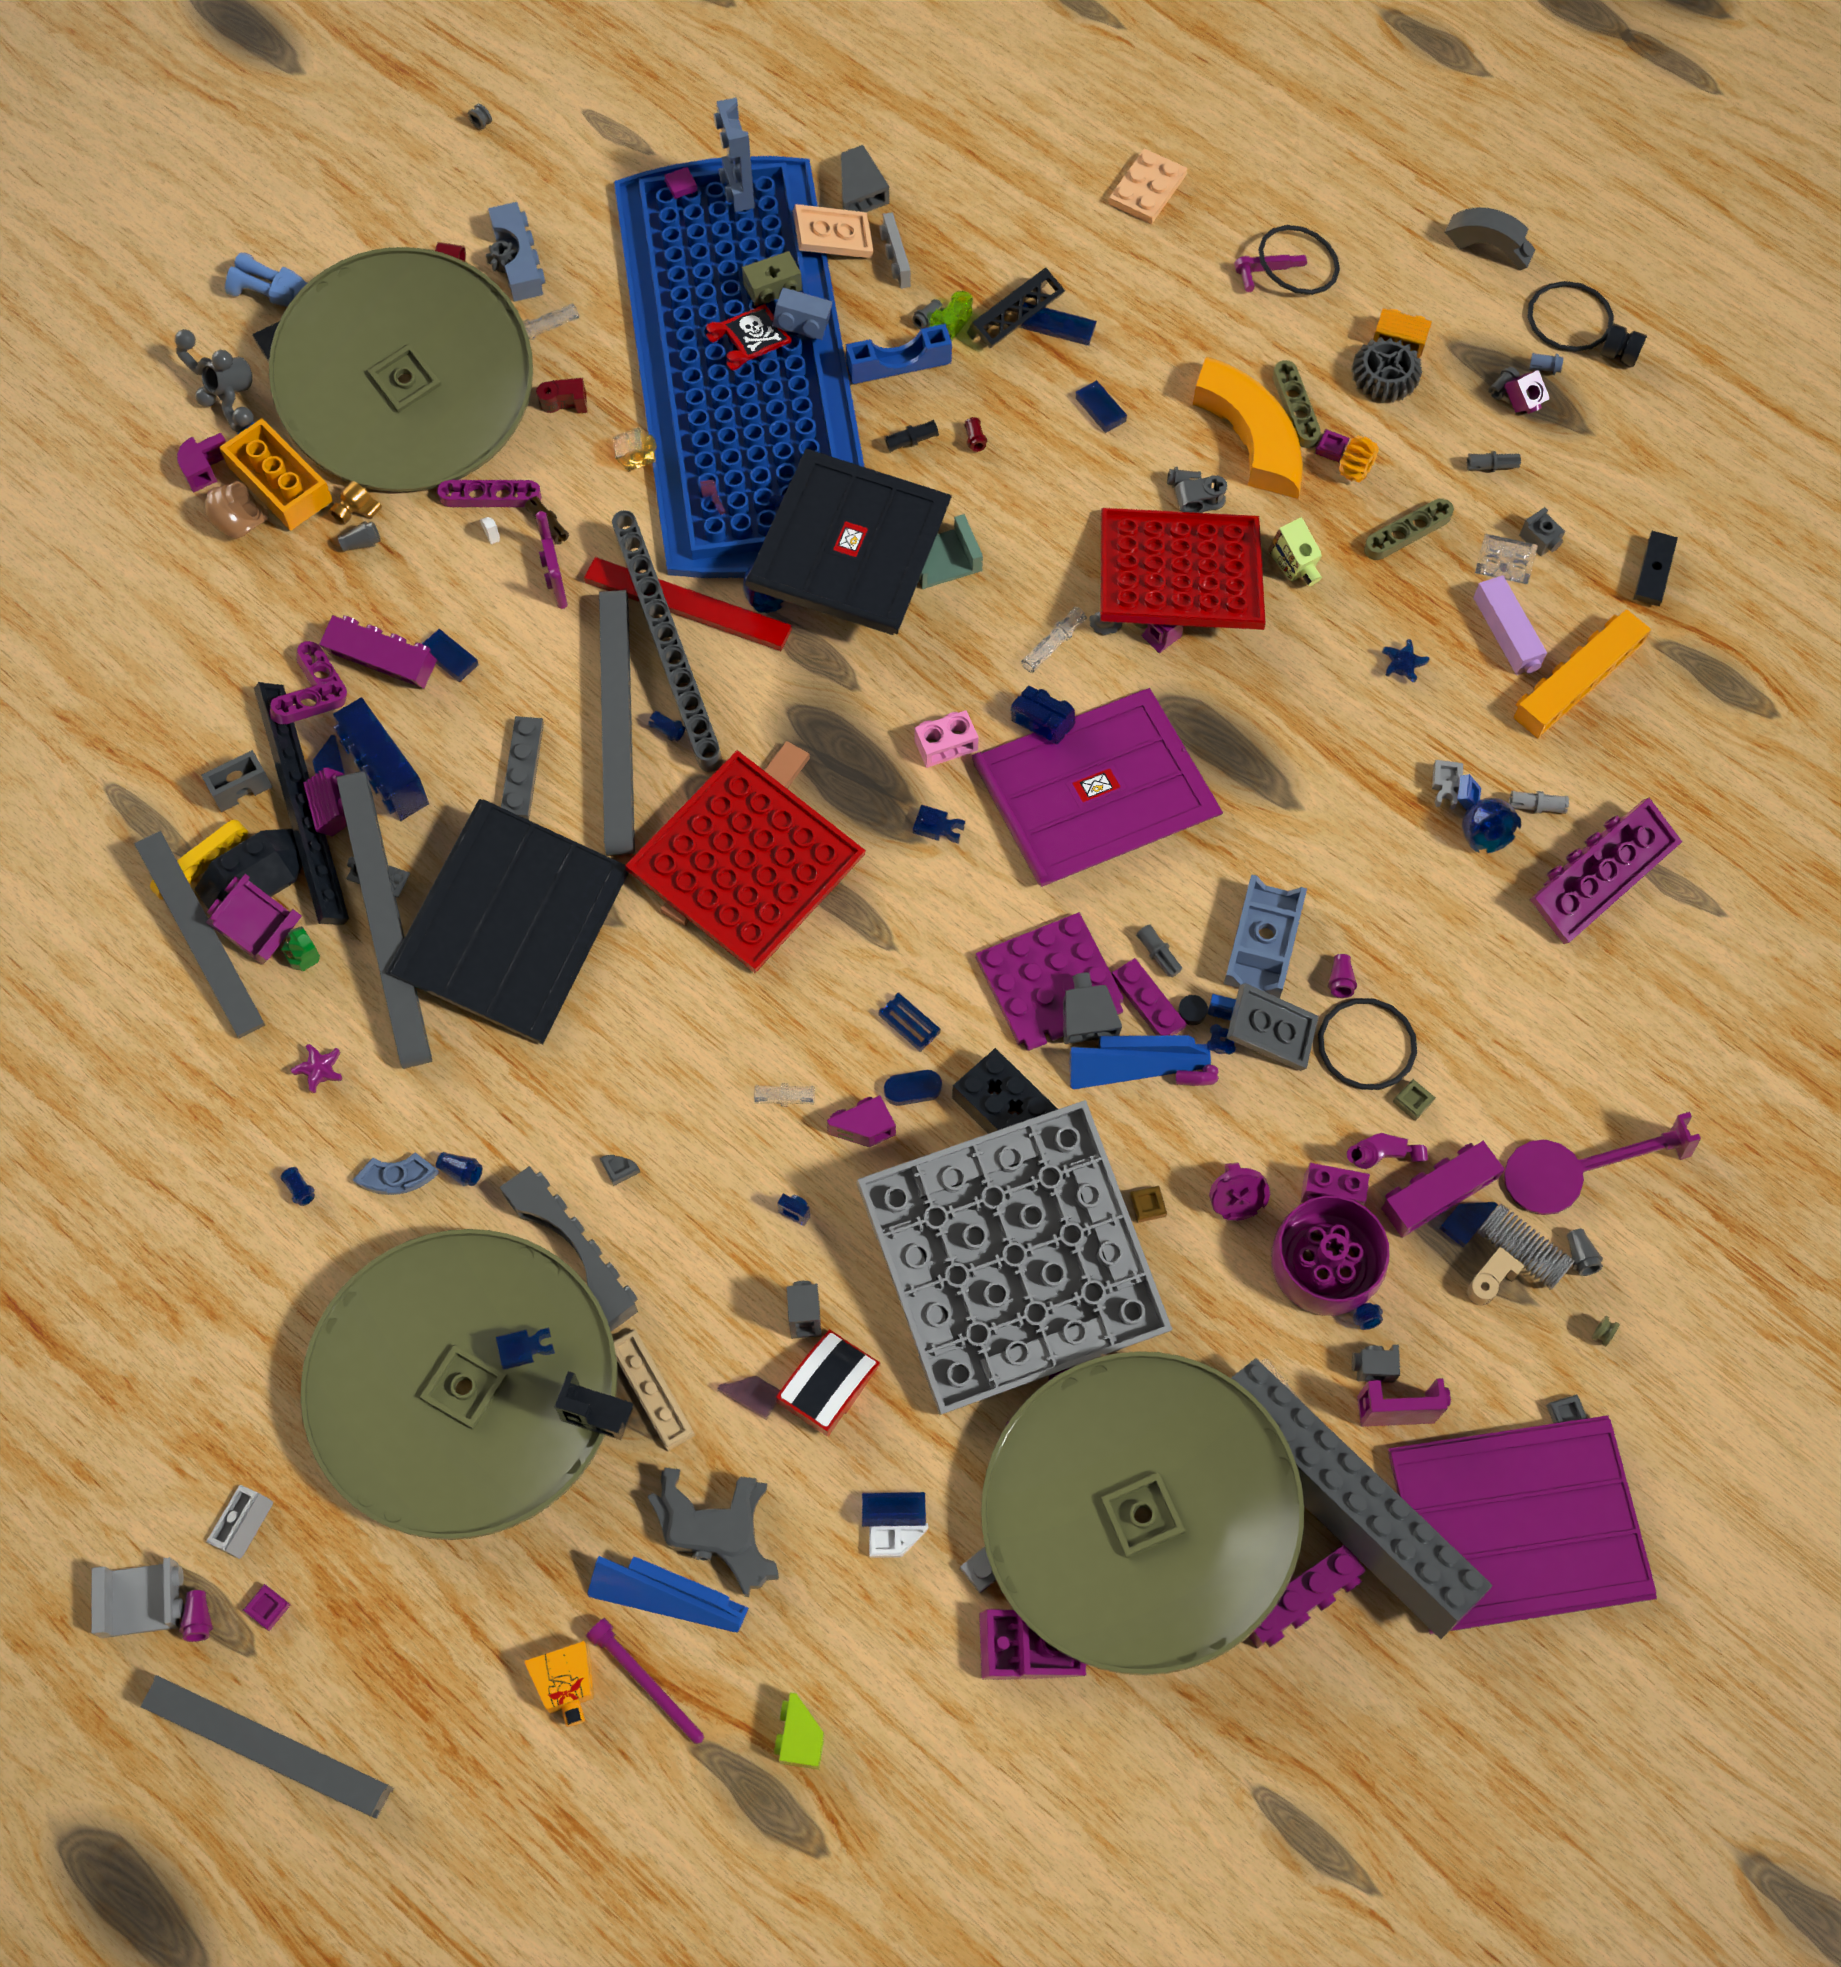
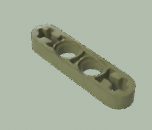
M1288 360L1279 361L1274 368L1273 381L1283 408L1293 423L1300 446L1304 448L1315 447L1318 444L1321 430L1299 371L1293 362ZM1285 374H1289L1288 382H1286L1287 378ZM1295 390L1299 393V396L1292 398L1286 392ZM1297 410L1304 411L1307 414V416L1304 418H1298L1294 415V412ZM1305 426H1307L1306 430L1308 435L1304 434Z
M1436 499L1371 534L1367 538L1364 547L1366 556L1372 560L1384 559L1450 522L1454 512L1452 503L1446 499ZM1416 519L1423 520L1427 526L1423 528L1416 527L1413 521ZM1393 531H1400L1404 533L1405 538L1396 539L1391 533ZM1373 544H1374L1375 546H1380V545H1382V548H1381V549H1380L1379 547L1373 548L1372 546H1373Z

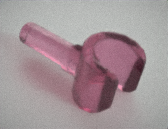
M701 481L702 496H711L720 515L724 514L726 511L717 494L715 481Z

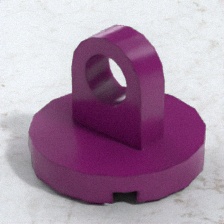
M1238 1162L1225 1164V1173L1215 1180L1211 1185L1209 1193L1213 1210L1221 1214L1224 1219L1241 1221L1257 1215V1210L1262 1206L1265 1208L1271 1195L1266 1178L1256 1170L1241 1168Z

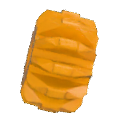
M1358 435L1353 438L1350 444L1347 445L1340 460V474L1350 481L1358 483L1363 481L1367 474L1370 473L1379 451L1377 443L1365 436Z

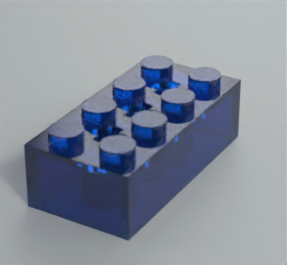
M362 697L333 713L337 723L333 728L340 738L341 746L347 754L351 753L354 758L353 762L359 772L366 771L372 790L375 794H380L383 799L381 801L390 815L395 812L400 821L429 805L420 777Z

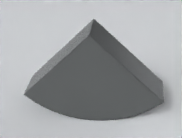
M615 1155L600 1157V1161L613 1186L641 1173L636 1163L630 1159Z

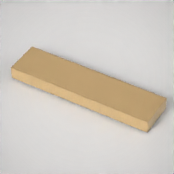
M636 1329L614 1340L617 1362L667 1451L694 1437V1431Z

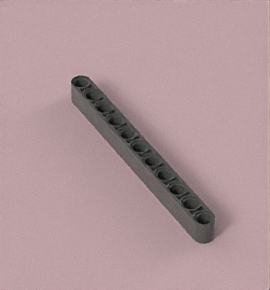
M619 511L612 519L614 532L698 765L706 772H714L721 767L723 760L713 727L636 517L630 511ZM641 570H647L644 573H638ZM650 592H654V594L651 596H645ZM656 615H663L660 618H654ZM666 637H671L668 641H661ZM673 660H680L677 664H669ZM681 683H689L685 687H678ZM690 706H697L694 710H686ZM699 729L706 730L702 734H695V732ZM708 752L715 753L712 757H703Z
M627 590L600 591L606 856L635 854Z
M365 770L338 776L337 783L399 1060L403 1069L431 1063L432 1055L416 987L386 974L405 936L370 782Z

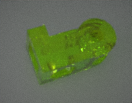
M966 291L955 292L951 297V302L943 312L936 309L932 313L930 327L946 324L952 342L972 316V295Z

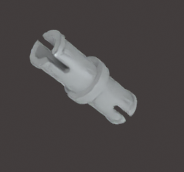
M1511 791L1510 795L1512 797L1509 798V808L1534 810V813L1547 811L1566 814L1568 809H1565V807H1569V797L1543 794V791H1537L1536 793Z

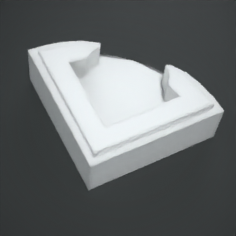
M491 517L480 519L481 526L490 543L499 542L500 536L494 520Z

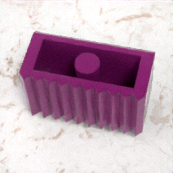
M323 768L315 776H311V779H307V782H304V787L316 832L333 837L347 827L337 783V777L345 774L330 768Z

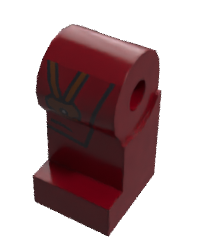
M583 377L547 381L537 387L540 408L544 412L553 413L559 409L576 408L577 414L588 413L587 392Z

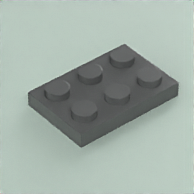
M1244 983L1239 986L1227 1039L1302 1071L1307 1069L1319 1016Z

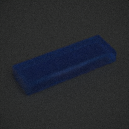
M1024 302L1022 307L1033 309L1035 305ZM1044 308L1019 328L1089 346L1097 321Z

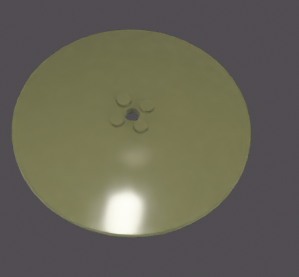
M390 247L359 253L341 260L315 276L299 291L288 305L275 331L269 358V381L273 401L285 429L298 447L317 465L347 482L354 481L365 488L391 492H413L436 488L446 480H459L479 469L505 446L519 426L528 406L533 382V357L530 340L517 309L502 289L487 275L472 265L441 252L412 247ZM402 374H410L412 376L408 383H400L398 378Z
M460 1229L427 1234L402 1243L373 1259L339 1290L324 1311L311 1337L301 1378V1409L307 1439L317 1463L335 1489L350 1504L372 1520L390 1529L428 1539H472L495 1534L523 1523L551 1506L574 1485L594 1459L605 1435L562 1422L554 1406L568 1371L575 1373L580 1386L616 1397L618 1376L614 1340L605 1314L588 1285L570 1266L547 1249L526 1239L491 1230ZM461 1380H470L472 1382V1389L468 1394L460 1395L456 1393V1385Z
M1140 1351L1116 1353L1078 1364L1057 1375L1030 1396L1013 1415L993 1450L986 1471L981 1506L982 1533L993 1574L1003 1594L1026 1625L1046 1643L1083 1664L1101 1670L1130 1675L1168 1674L1207 1663L1230 1651L1251 1635L1274 1610L1290 1582L1301 1550L1304 1530L1302 1484L1296 1461L1279 1426L1266 1408L1235 1380L1210 1366L1179 1355ZM1141 1507L1149 1508L1152 1511L1151 1520L1147 1523L1137 1522L1134 1518L1137 1509Z

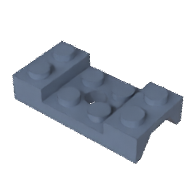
M737 98L717 101V113L713 114L716 129H721L722 131L720 133L722 148H727V156L721 157L722 168H719L721 183H726L727 186L725 187L726 199L728 203L732 202L735 212L754 208L749 135L748 132L742 130L740 125Z
M1251 874L1224 984L1239 988L1240 985L1247 983L1280 998L1307 888L1300 887L1286 891L1266 886L1258 876ZM1263 928L1270 929L1274 937L1271 939L1262 938L1259 930Z

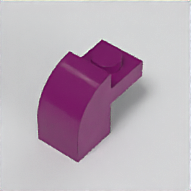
M222 433L208 437L199 443H196L192 436L178 450V464L193 493L217 482L211 465L224 460L219 448L226 443Z

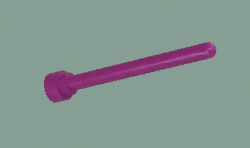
M606 1618L601 1619L587 1633V1639L594 1646L599 1645L601 1649L605 1647L693 1743L700 1744L704 1739L700 1729L614 1638L616 1635L612 1631L614 1627Z

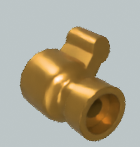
M351 481L340 493V502L335 503L329 509V512L337 521L345 525L351 519L352 512H357L366 518L372 519L382 506L361 485Z

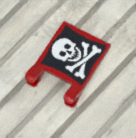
M765 304L721 323L711 322L706 326V330L709 332L706 334V337L710 342L719 340L726 333L739 350L731 351L727 354L729 360L727 366L732 371L737 370L751 359L791 343V338L784 330L772 326L774 315Z

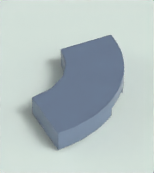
M415 1152L406 1160L396 1163L381 1162L372 1158L353 1181L359 1187L373 1193L398 1195L424 1186L439 1174V1171Z

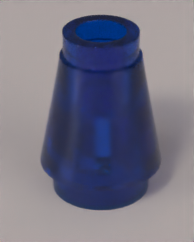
M442 1152L436 1160V1168L462 1186H474L482 1175L483 1167L475 1158Z

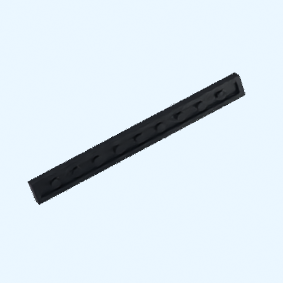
M258 682L254 687L318 924L344 925L349 920L326 835L315 830L304 787V782H307V779H310L295 724L294 722L278 724L270 717L271 701L278 696L286 694L284 685Z

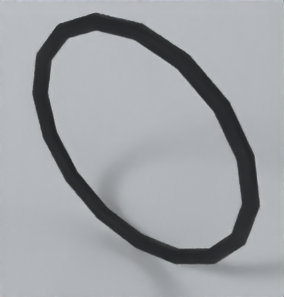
M1284 225L1271 229L1262 237L1258 248L1260 263L1267 275L1281 287L1294 293L1313 295L1327 291L1336 283L1340 272L1338 256L1330 243L1318 233L1302 226ZM1285 230L1300 231L1316 238L1327 248L1333 258L1335 271L1332 280L1324 287L1312 290L1296 288L1283 282L1272 273L1265 261L1263 249L1267 239L1274 233Z
M1563 281L1548 284L1535 293L1528 305L1527 318L1533 332L1543 342L1559 350L1578 352L1593 349L1605 342L1613 325L1614 314L1609 302L1597 290L1582 283ZM1564 286L1580 288L1593 294L1605 306L1609 316L1607 330L1595 342L1577 347L1561 345L1547 338L1537 328L1533 318V306L1541 294L1552 288Z
M1354 998L1338 1004L1324 1017L1318 1032L1319 1053L1327 1069L1341 1082L1361 1090H1381L1399 1083L1411 1071L1417 1056L1416 1034L1408 1019L1393 1005L1374 998ZM1354 1004H1374L1390 1010L1403 1022L1410 1035L1411 1055L1407 1066L1394 1079L1381 1084H1361L1344 1077L1332 1066L1325 1052L1324 1033L1329 1020L1341 1009Z

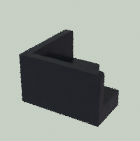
M570 1371L567 1372L554 1406L562 1422L618 1440L622 1439L633 1410L631 1402L580 1386L575 1373Z

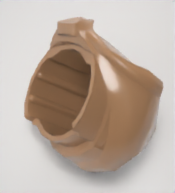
M239 481L228 486L212 488L207 493L204 507L208 520L217 530L234 539L244 537L256 526L264 523L269 517L268 510L259 504L251 492Z

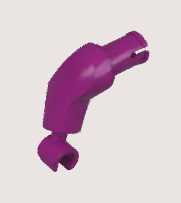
M1379 1133L1351 1146L1347 1151V1158L1355 1166L1361 1169H1368L1378 1164L1384 1158L1403 1159L1406 1153L1409 1152L1411 1153V1162L1427 1161L1428 1153L1424 1145H1407L1408 1139Z

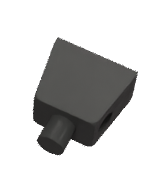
M1090 973L1074 975L1075 989L1067 990L1063 998L1064 1044L1100 1039V1036H1119L1122 1024L1107 986H1092Z

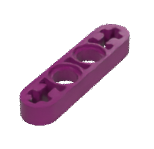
M446 480L437 489L439 500L446 507H525L529 499L535 505V502L532 500L534 496H537L540 500L542 499L538 483L532 480ZM473 490L483 491V494L478 498L470 496ZM500 490H508L510 492L504 498L496 496V493ZM449 491H454L451 496H446L449 494ZM528 491H533L530 496H526Z

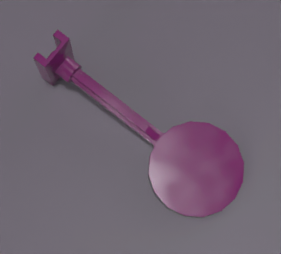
M1690 1112L1679 1114L1671 1130L1662 1133L1660 1137L1578 1160L1572 1151L1560 1143L1549 1140L1530 1141L1518 1147L1509 1157L1504 1172L1506 1189L1513 1201L1526 1211L1539 1215L1558 1214L1571 1207L1580 1196L1584 1182V1172L1662 1149L1670 1150L1675 1148L1680 1160L1689 1158L1693 1155L1701 1137L1699 1133L1691 1136L1687 1126L1692 1116Z

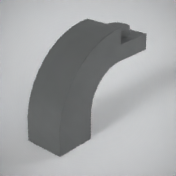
M1470 208L1453 214L1445 231V234L1459 249L1475 243H1487L1498 247L1519 270L1528 268L1536 250L1525 238L1529 229L1515 217L1496 209Z

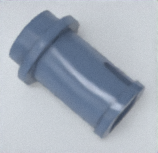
M1532 353L1529 369L1551 371L1554 375L1556 372L1561 373L1564 357H1560L1559 354L1551 356Z

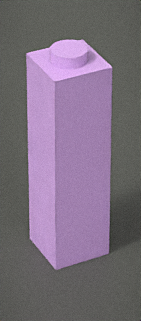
M1502 575L1479 583L1473 598L1515 674L1519 675L1524 672L1533 673L1542 666L1547 652L1505 577Z

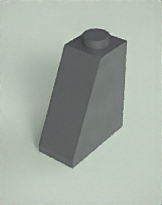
M864 145L841 153L843 210L869 212L889 204V185Z

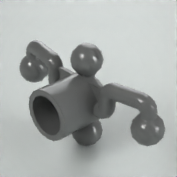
M185 329L178 331L175 335L178 357L193 373L202 375L204 386L196 391L195 398L201 406L210 407L216 402V396H218L222 401V411L232 430L238 432L249 427L253 423L254 418L252 411L246 407H239L235 411L232 408L235 401V392L248 390L252 384V372L247 361L242 357L232 358L228 351L220 349L214 352L212 360L204 357L197 362L187 352V350L195 346L196 338L190 330Z

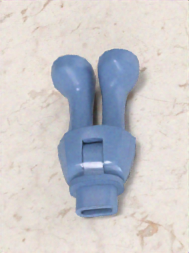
M241 252L235 258V267L231 266L229 268L225 291L226 294L237 297L244 288L250 289L269 297L271 303L288 306L308 282H305L302 277L286 267H282L278 272L255 261L252 255ZM251 275H256V276L262 277V278H264V279H267V280L271 281L272 283L264 282V281H262V280H260V279H257V278H255V277H253V276H251Z

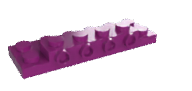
M1650 798L1643 799L1625 816L1619 818L1618 815H1615L1603 824L1606 829L1601 834L1596 832L1584 841L1587 846L1582 851L1580 848L1574 850L1566 857L1568 863L1565 866L1558 865L1547 873L1549 880L1530 899L1563 944L1570 943L1682 843V840Z

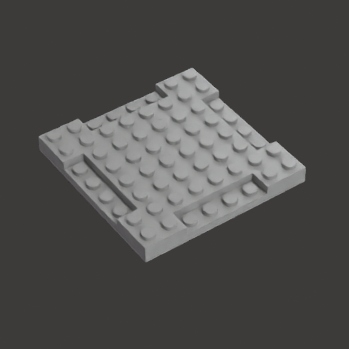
M1086 1100L865 1176L856 1182L919 1354L918 1357L939 1415L1098 1358L1101 1354L1106 1355L1172 1330Z

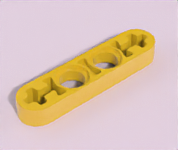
M238 820L227 822L177 860L189 883L204 873L211 861L245 841L248 836V830ZM152 880L150 890L160 900H164L157 885Z

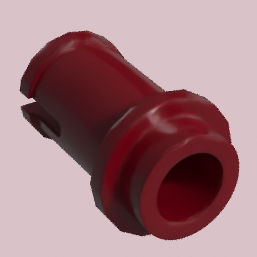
M976 417L967 419L964 424L968 436L967 446L974 452H980L985 449L987 444V437L983 435L981 421Z

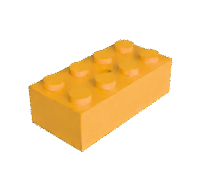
M263 418L219 447L227 467L290 531L333 501L327 483Z

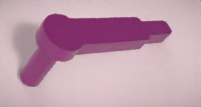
M1306 255L1264 256L1271 271L1307 265ZM1242 256L1235 261V270L1238 274L1242 275L1246 292H1252L1255 286L1251 272L1265 270L1260 263V257Z

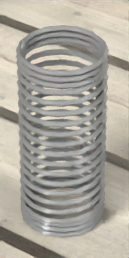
M1503 1203L1500 1204L1479 1229L1478 1234L1483 1236V1238L1487 1236V1241L1493 1237L1491 1244L1497 1241L1495 1248L1501 1245V1248L1505 1249V1251L1509 1252L1511 1250L1510 1255L1513 1256L1515 1254L1514 1258H1519L1518 1261L1521 1263L1524 1261V1268L1528 1265L1526 1272L1535 1265L1530 1275H1533L1539 1269L1535 1279L1543 1273L1539 1282H1542L1547 1277L1544 1286L1552 1290L1575 1260L1569 1255L1567 1256V1253L1560 1257L1562 1250L1556 1253L1558 1246L1551 1250L1553 1243L1547 1246L1549 1239L1543 1242L1545 1237L1539 1238L1540 1233H1537L1532 1238L1536 1229H1533L1528 1234L1531 1226L1524 1230L1527 1222L1520 1226L1523 1221L1522 1219H1519L1513 1226L1518 1219V1215L1509 1222L1514 1212H1511L1505 1218L1509 1209Z

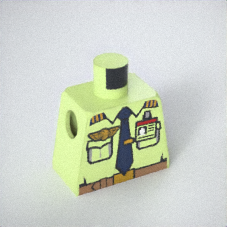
M1300 517L1279 528L1267 550L1290 581L1303 577L1308 586L1319 582L1322 576L1316 569V565L1322 554L1303 518Z

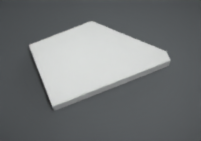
M928 1523L869 1524V1558H901L926 1533Z

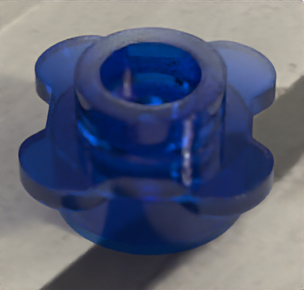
M1219 1024L1212 1025L1210 1028L1211 1039L1207 1042L1208 1049L1219 1054H1233L1236 1047L1234 1041L1227 1039L1229 1029L1222 1028ZM1224 1037L1225 1041H1221L1220 1038Z

